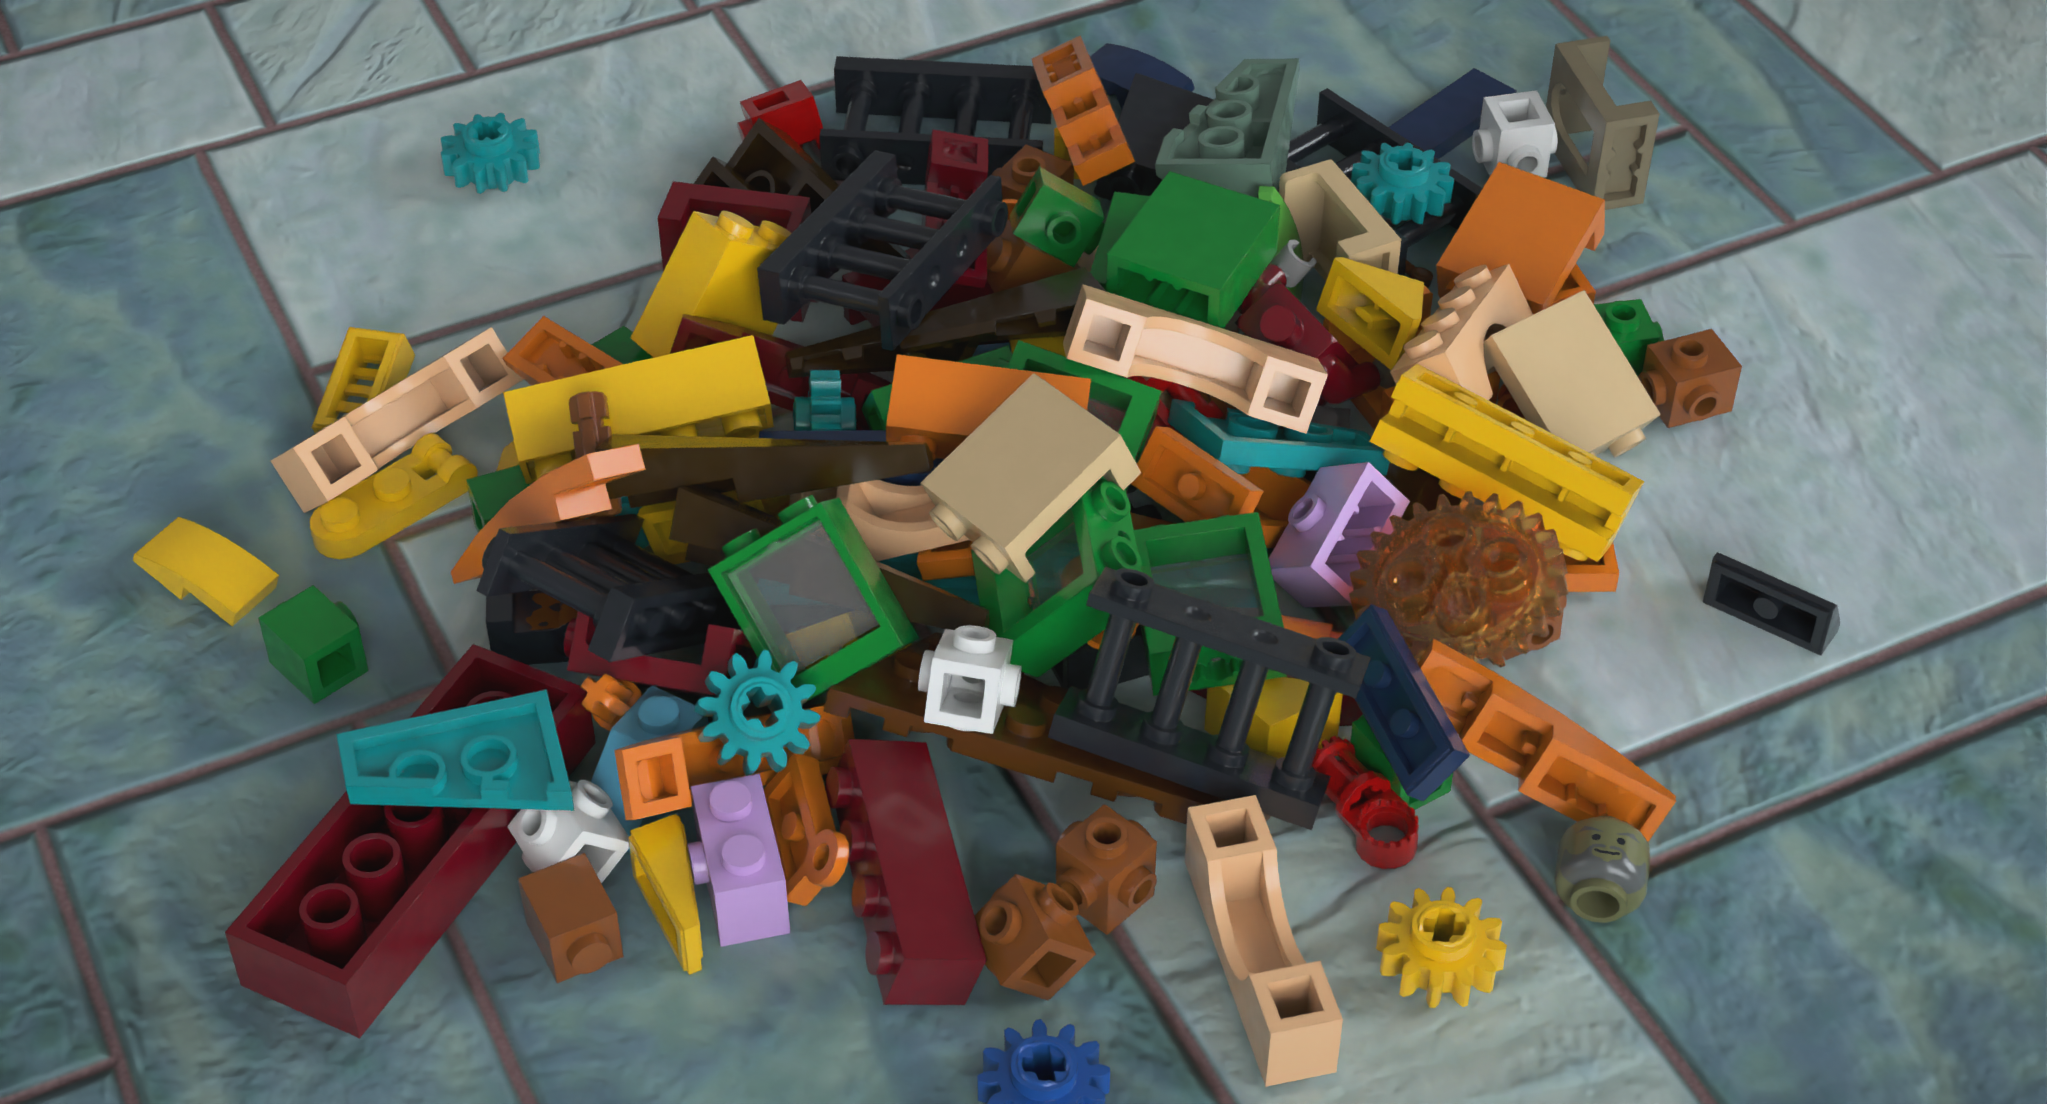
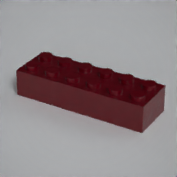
M475 644L466 651L410 716V718L547 690L568 777L596 743L592 714L582 705L587 692L580 685ZM346 791L225 931L240 985L360 1039L516 844L517 841L507 826L520 809L350 804Z

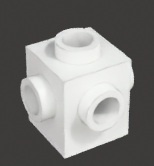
M1538 91L1484 97L1480 129L1475 130L1472 136V148L1476 161L1484 164L1489 176L1494 171L1498 162L1543 178L1547 177L1550 154L1556 152L1558 139L1555 122Z
M968 625L958 627L955 630L945 629L936 650H925L921 662L918 690L928 692L924 722L949 726L961 731H978L993 734L1004 705L1015 707L1018 697L1022 667L1010 664L1013 640L996 637L994 631L980 626Z
M587 780L569 781L575 811L520 809L507 826L523 851V862L532 872L585 853L602 883L630 848L628 834L611 810L613 806L611 798L603 789Z

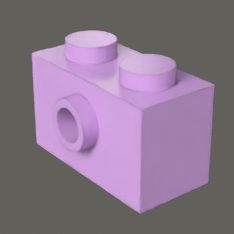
M1369 462L1320 467L1305 495L1290 510L1288 515L1289 523L1269 557L1273 580L1304 608L1353 605L1410 501Z
M760 774L691 786L697 842L687 843L694 885L707 883L720 947L789 934L790 923L786 880Z

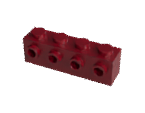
M848 739L837 767L833 766L828 771L825 790L830 808H836L840 825L839 832L845 835L849 845L848 862L854 882L852 888V907L855 916L863 919L867 935L865 951L867 969L871 975L877 976L883 1005H965L987 960L927 742Z

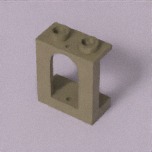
M1608 36L1555 44L1546 108L1555 122L1557 131L1556 157L1576 189L1605 199V210L1643 204L1660 113L1651 100L1619 106L1615 105L1603 86L1610 39ZM1594 131L1588 165L1568 134Z

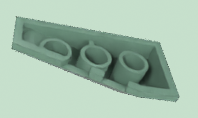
M1299 58L1244 59L1215 87L1216 98L1208 106L1197 105L1189 112L1190 123L1183 130L1173 128L1164 137L1155 163L1156 175L1163 180L1168 172L1171 171L1258 198L1259 186H1274L1279 192L1280 177L1283 173H1286L1300 71Z

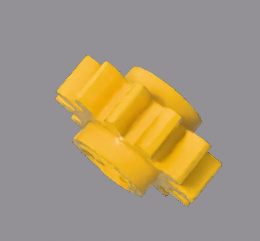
M1446 887L1441 894L1440 900L1430 901L1429 895L1420 888L1415 889L1412 909L1403 903L1391 902L1388 921L1379 924L1376 949L1382 953L1381 975L1396 976L1402 974L1399 995L1402 997L1413 994L1417 988L1426 990V1000L1430 1008H1436L1439 1005L1442 993H1451L1453 999L1460 1006H1468L1471 986L1479 991L1490 993L1493 990L1496 971L1503 970L1507 945L1499 941L1502 926L1501 919L1486 918L1480 920L1482 900L1474 898L1469 900L1465 906H1461L1455 903L1456 896L1452 887Z

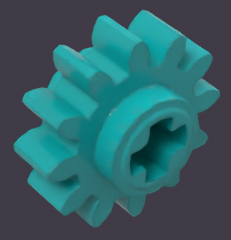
M498 113L495 117H482L476 114L473 117V121L467 125L462 123L453 124L455 136L441 137L443 151L440 153L444 175L454 176L455 186L458 188L467 186L472 182L475 184L476 192L479 194L483 193L486 189L496 188L505 192L508 190V185L514 180L527 183L529 181L527 170L540 168L538 134L536 130L526 129L524 118L516 119L509 123L506 121L504 113Z
M1381 143L1380 155L1370 151H1362L1360 163L1353 164L1351 182L1380 215L1389 218L1392 224L1397 225L1401 221L1411 219L1417 224H1423L1425 212L1434 216L1443 215L1444 204L1451 203L1454 178L1449 176L1451 167L1449 162L1433 163L1435 151L1432 149L1422 152L1417 148H1413L1411 143L1391 147L1387 143Z
M810 370L808 397H795L792 414L794 431L856 430V404L854 397H841L840 370Z
M769 650L762 651L752 669L747 667V663L738 653L732 655L728 661V673L731 679H728L722 673L711 671L704 682L710 692L716 694L717 697L701 698L694 706L696 713L704 717L711 716L713 718V722L709 723L698 736L699 741L712 742L719 738L724 746L719 751L717 763L721 766L729 762L735 754L744 757L742 766L746 776L752 775L757 770L763 757L767 758L768 765L775 772L782 771L787 766V754L783 749L784 747H787L795 754L803 755L810 747V743L806 736L798 731V728L810 729L816 726L821 718L817 712L802 709V704L816 691L815 685L804 684L798 688L793 686L790 681L797 671L798 663L795 661L783 666L779 673L771 670L772 658ZM749 699H752L757 708L768 706L771 716L764 723L766 727H763L762 722L758 718L747 721L744 717L743 711L751 703Z

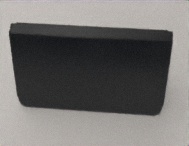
M1719 552L1714 555L1703 603L1820 656L1823 654L1839 630L1840 617L1836 604Z

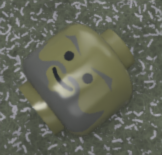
M1598 816L1576 822L1566 829L1559 842L1554 877L1556 893L1563 903L1571 908L1575 914L1592 922H1612L1630 914L1640 907L1647 894L1650 868V847L1648 841L1638 829L1615 817Z

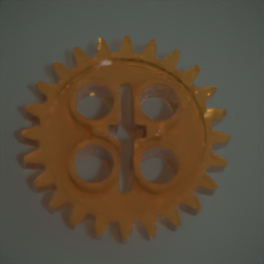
M1466 491L1460 505L1451 506L1448 498L1442 494L1438 497L1437 509L1429 512L1423 505L1416 502L1413 504L1415 518L1406 521L1399 516L1392 515L1389 519L1393 532L1389 535L1373 531L1370 536L1374 550H1361L1356 554L1361 569L1352 571L1349 575L1354 591L1349 593L1356 619L1371 604L1387 610L1417 663L1434 638L1479 664L1480 659L1489 657L1494 664L1501 668L1505 666L1503 650L1511 647L1520 653L1527 654L1530 652L1526 639L1527 633L1543 637L1549 634L1545 617H1560L1562 609L1559 597L1568 595V586L1565 574L1568 571L1563 549L1559 548L1555 530H1545L1543 518L1539 512L1526 517L1521 501H1516L1505 510H1502L1499 495L1495 493L1483 505H1475L1472 491Z

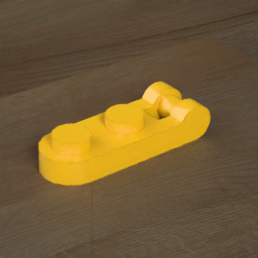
M435 433L424 435L415 443L410 454L359 482L314 510L310 517V530L314 546L319 553L328 558L347 559L358 556L468 491L466 480L477 477L478 470L464 456L452 455L450 444Z

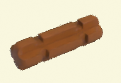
M588 391L578 393L569 399L571 423L574 425L578 424L579 431L573 432L576 459L586 454L594 453L595 449L612 435L611 427L604 426L603 420L610 418L606 395L603 392ZM621 497L610 499L612 510L588 518L613 517L620 514L622 510Z

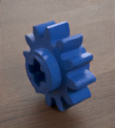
M1037 1019L1033 1023L1032 1037L1023 1039L1019 1032L1008 1027L1004 1030V1051L992 1047L984 1049L983 1073L977 1075L978 1101L986 1104H1105V1095L1110 1092V1067L1099 1064L1100 1044L1097 1041H1089L1079 1047L1075 1046L1074 1025L1068 1024L1064 1026L1058 1036L1053 1037L1047 1035L1045 1023L1041 1019Z

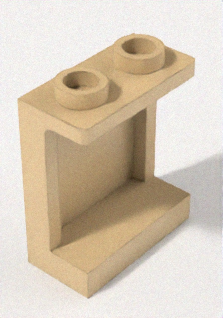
M1332 159L1281 175L1279 194L1289 208L1296 224L1304 261L1309 262L1312 258H1315L1316 264L1314 268L1325 281L1334 258L1338 257L1348 258L1398 274L1401 238Z
M1585 290L1491 335L1484 341L1487 375L1494 371L1498 372L1525 419L1595 456L1609 449L1615 458L1646 440L1641 430L1661 415Z
M1033 373L921 482V485L935 505L929 512L931 518L950 538L958 541L965 535L973 542L971 544L972 550L992 571L1000 574L1007 568L1026 583L1035 574V571L1025 557L1026 551L1101 477L1116 483L1124 491L1141 474V471L1118 432Z

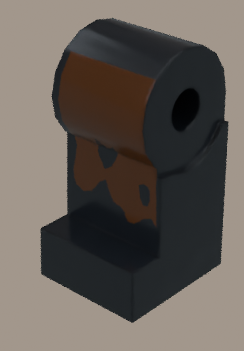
M539 590L486 596V628L490 650L526 665L568 662L569 658L566 657L564 652V638L571 619L577 618L578 611Z

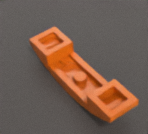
M825 703L803 706L802 709L817 712L821 718L816 726L810 729L798 728V731L804 734L810 743V747L803 755L818 759L822 775L828 774L831 767H837L848 739H855L851 712L847 719L823 712ZM771 713L745 718L747 721L758 718L762 722L763 727H766L764 723L771 716ZM706 726L664 735L614 750L625 820H637L691 807V786L746 776L742 766L744 757L735 754L729 762L720 766L717 763V756L724 746L722 741L717 738L712 742H700L698 736ZM784 747L783 749L787 754L788 761L794 753L787 747ZM763 757L759 767L752 775L760 774L762 785L764 786L768 785L777 772L768 765L767 758Z

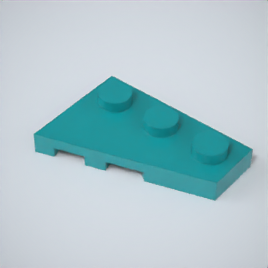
M1172 399L1168 423L1189 441L1238 474L1249 473L1252 466L1267 467L1277 474L1300 478L1306 476L1307 470L1318 471L1320 467L1369 462L1382 475H1387L1390 461L1383 456L1384 449L1369 442L1371 436L1365 431L1311 422L1307 434L1286 427L1278 429V426L1274 423L1248 416L1237 409L1227 408L1225 420L1206 417L1195 409L1196 405L1194 402Z
M547 690L336 734L350 804L575 811L572 791Z

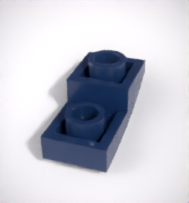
M1106 43L1090 56L1106 94L1117 96L1121 110L1136 73L1191 92L1195 89L1192 79L1179 70L1149 54L1132 48Z

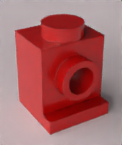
M802 80L740 101L745 120L738 122L737 126L742 141L760 118L786 132L801 148L803 147L802 144L813 141L817 148L820 149L819 135L821 129L824 128L814 96Z

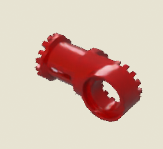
M1336 736L1330 737L1329 742L1326 739L1321 742L1322 749L1317 748L1312 767L1317 772L1331 776L1325 794L1336 804L1337 816L1356 834L1355 844L1358 855L1369 865L1381 869H1395L1406 865L1414 858L1418 845L1419 824L1418 815L1415 816V810L1391 789L1390 781L1383 774L1369 771L1355 757L1354 745L1346 738L1343 740L1339 736L1338 738ZM1379 826H1392L1401 830L1405 837L1396 842L1389 841V843H1384L1382 840H1375L1369 835V832Z

